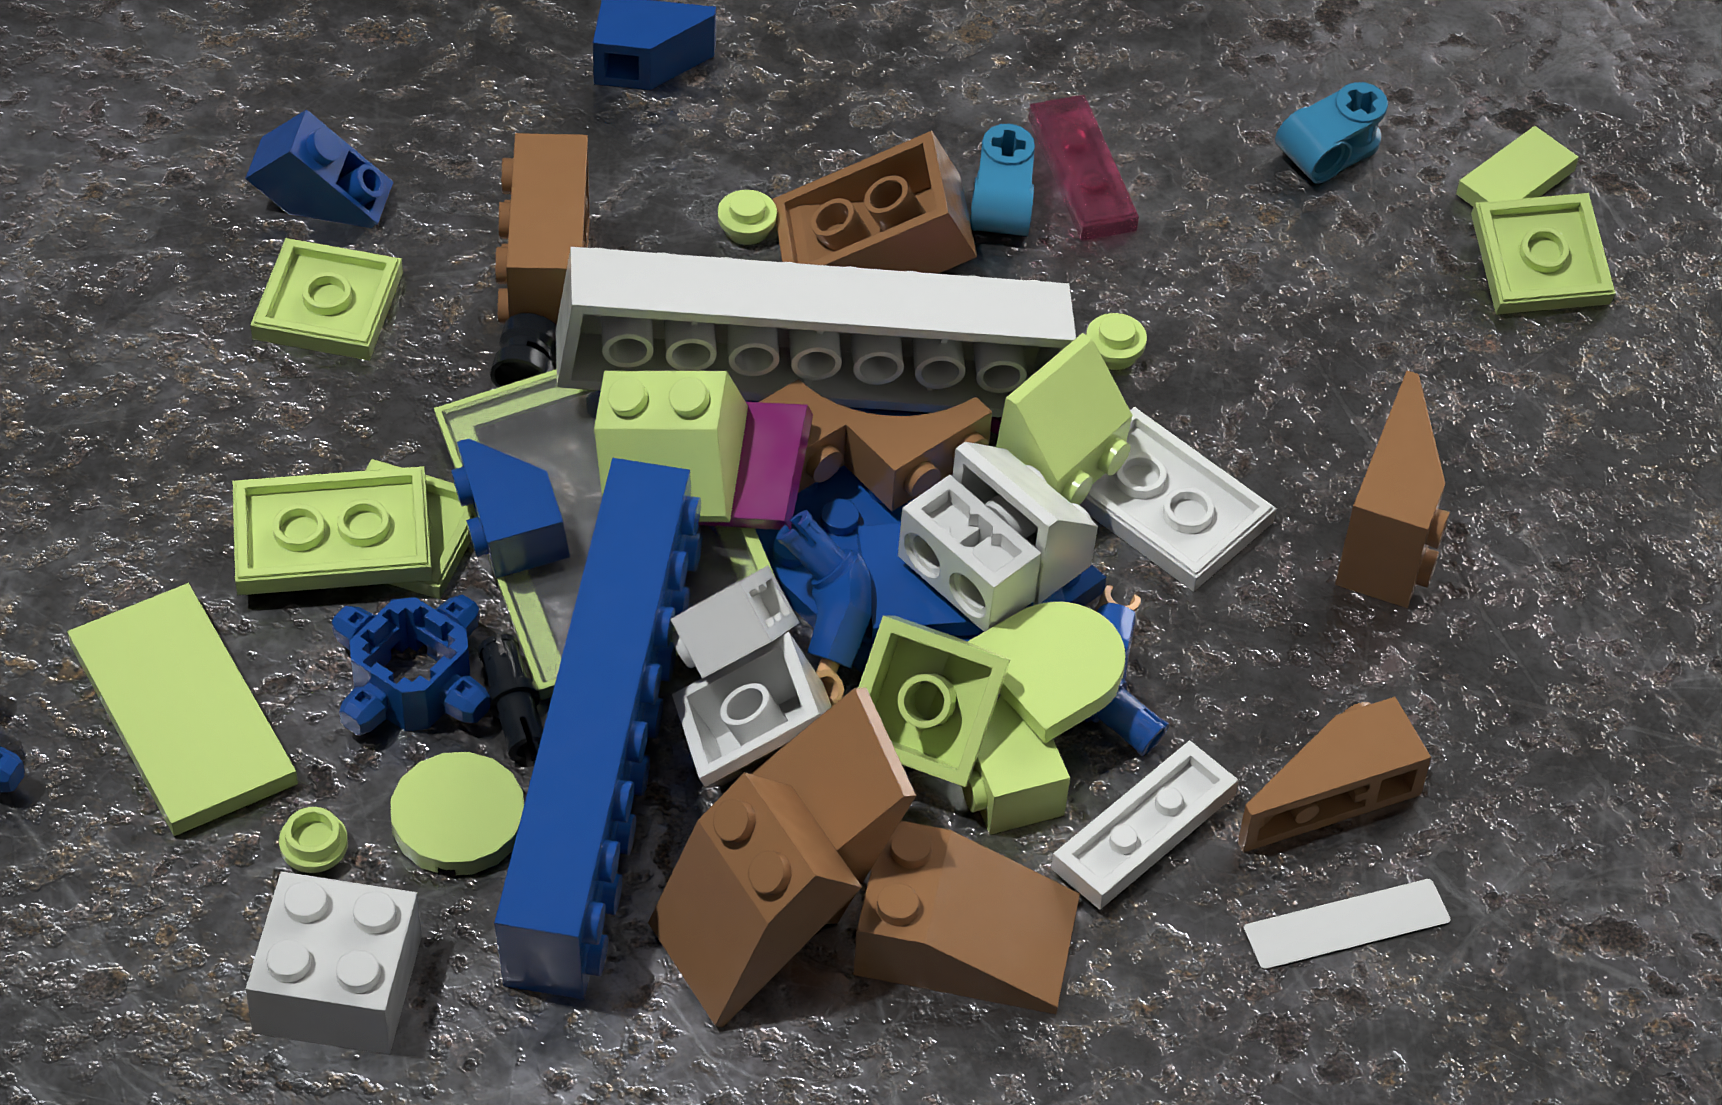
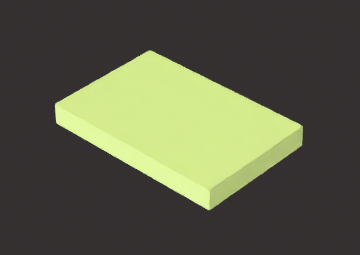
M424 466L232 481L235 584L237 595L432 580Z

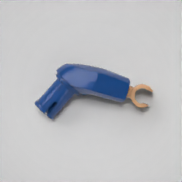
M804 510L789 521L803 534L806 541L795 529L790 530L786 525L781 528L776 538L813 575L811 580L813 585L812 595L816 602L818 613L807 653L821 659L816 673L823 682L831 706H833L844 696L843 682L837 674L839 666L848 669L852 668L871 618V578L860 553L849 548L841 550L816 523L808 510Z
M1107 585L1094 611L1108 619L1122 638L1125 648L1124 674L1115 698L1105 708L1084 721L1087 723L1092 720L1096 723L1101 720L1143 757L1162 739L1169 728V723L1158 717L1126 690L1128 683L1125 680L1136 620L1135 613L1141 603V598L1133 595L1128 606L1120 605L1111 597L1113 586Z

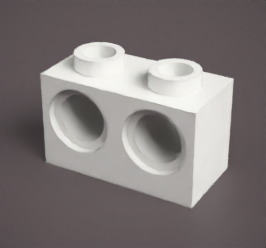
M948 475L902 508L898 557L982 631L985 632L1035 601L1041 552L954 477Z
M769 565L670 619L676 629L672 633V639L679 656L688 667L693 668L696 666L702 679L765 646L800 623Z

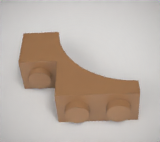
M797 379L759 401L763 403L808 405L813 413L798 493L815 482L828 480L840 467L845 466L891 511H894L913 498H917L948 475L953 474L955 449L964 442L989 446L992 411L977 397L952 408L934 413L913 416H887L866 413L837 404L819 395L801 380Z

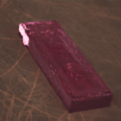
M1085 94L1030 104L1028 119L1081 241L1137 231L1139 216Z

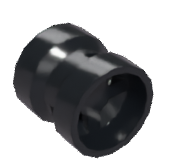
M520 313L511 316L505 321L499 342L501 349L495 354L490 372L492 383L499 388L554 370L552 363L556 361L557 325L544 316L533 313Z

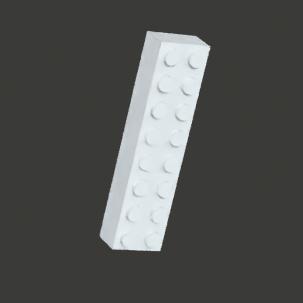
M571 247L556 326L557 388L601 390L604 371H727L744 400L761 401L799 379L819 395L845 407L934 413L952 408L977 397L992 411V417H1002L1006 397L1076 339L1069 283L1042 282L1038 280H1015L921 273L916 271L867 269L851 266L840 267L733 259L729 257L718 258Z

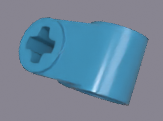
M1354 82L1345 85L1339 91L1309 107L1298 109L1291 114L1278 129L1275 136V144L1314 183L1326 182L1343 169L1377 152L1381 143V131L1378 128V123L1384 119L1387 112V97L1381 89L1369 83Z
M999 124L991 127L983 137L980 167L977 177H975L970 225L973 231L1028 237L1034 196L1032 174L1035 143L1031 134L1021 126Z

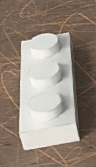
M1189 740L1055 851L1052 857L1051 869L1101 910L1236 795L1239 780Z

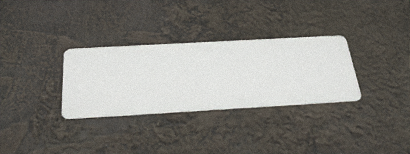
M1424 879L1245 924L1244 930L1260 967L1268 969L1450 922V916L1431 879Z

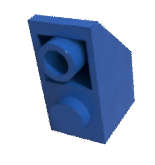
M602 0L593 39L594 85L652 90L714 57L716 50V7L654 0Z
M307 109L262 136L245 177L247 181L289 215L372 228L379 223L393 185V181Z
M472 439L458 441L457 446L462 467L451 470L461 507L470 504L474 505L477 517L466 520L476 557L489 554L495 577L507 576L570 558L563 519L547 471Z

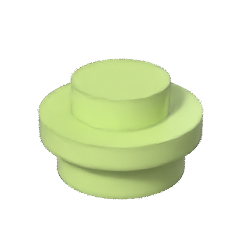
M755 190L735 191L725 196L719 203V225L724 230L725 235L735 243L743 245L759 243L769 235L776 224V205L770 197Z
M1109 313L1101 315L1089 324L1086 335L1093 339L1105 364L1111 370H1121L1130 367L1143 354L1146 347L1147 334L1144 327L1136 319L1125 314Z
M321 807L300 809L289 817L280 832L279 846L281 855L289 866L298 871L306 873L326 871L337 865L347 851L348 837L346 828L327 809Z

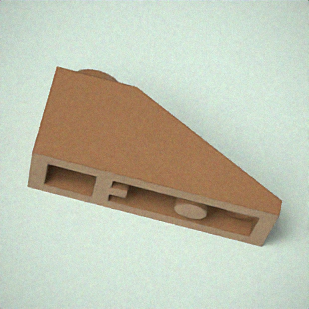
M1396 697L1373 704L1368 702L1358 703L1349 707L1343 713L1336 715L1245 805L1237 842L1243 853L1421 795L1432 757Z

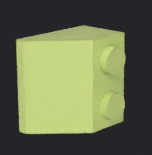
M1084 333L1079 335L1006 397L996 444L998 448L1007 449L1023 464L1036 468L1043 475L1047 484L1070 503L1078 505L1083 502L1092 485L1105 473L1111 476L1122 467L1131 448L1130 444L1126 441L1133 415L1092 338Z
M604 371L594 426L602 496L612 458L689 469L691 496L701 498L699 522H730L748 405L728 372Z
M883 616L858 688H867L902 765L967 787L1010 659L955 636L898 616Z

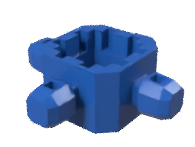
M462 594L449 598L438 608L434 609L416 597L392 599L377 615L360 607H343L331 622L336 640L350 651L354 689L344 699L340 707V722L343 726L356 735H362L371 732L387 719L404 731L429 729L444 713L462 722L477 723L490 708V696L486 688L470 676L467 639L478 627L480 620V608L476 602ZM423 645L427 646V655L437 661L430 669L431 679L428 681L419 675L413 682L403 677L397 684L394 683L393 672L384 667L392 659L391 649L394 648L403 653L410 647L417 652Z

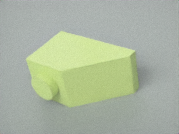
M1001 695L995 704L967 787L962 786L968 808L971 812L980 811L989 835L1065 816L1070 776L1054 740L1052 739L1044 743Z

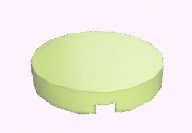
M472 752L441 753L417 763L400 778L391 797L392 834L402 853L422 869L438 873V868L444 870H455L456 875L475 874L499 864L513 851L524 808L523 791L513 773L493 758Z

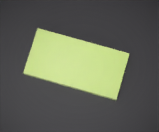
M189 583L67 631L72 650L173 836L298 784L297 773Z

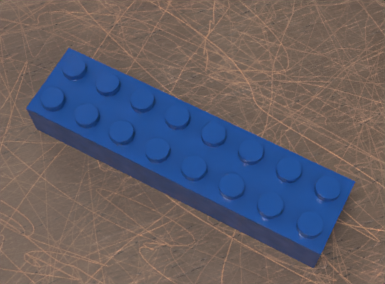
M612 458L494 922L502 982L505 987L584 1000L590 975L601 976L603 973L608 949V935L602 934L605 914L616 915L622 890V874H616L619 854L630 855L636 830V815L630 814L633 796H644L650 769V757L644 756L647 737L655 739L658 737L663 715V699L658 698L661 681H671L675 666L676 648L674 643L671 642L674 625L670 619L688 609L690 590L689 587H684L687 571L696 572L700 560L702 533L696 532L700 518L701 498L691 496L689 469Z

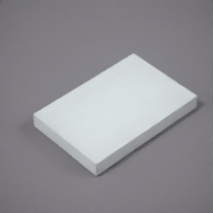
M1133 407L1130 410L1133 417L1126 441L1130 444L1131 448L1126 461L1115 474L1109 476L1105 473L1092 485L1080 506L1100 524L1195 592L1274 522L1277 508L1136 407Z

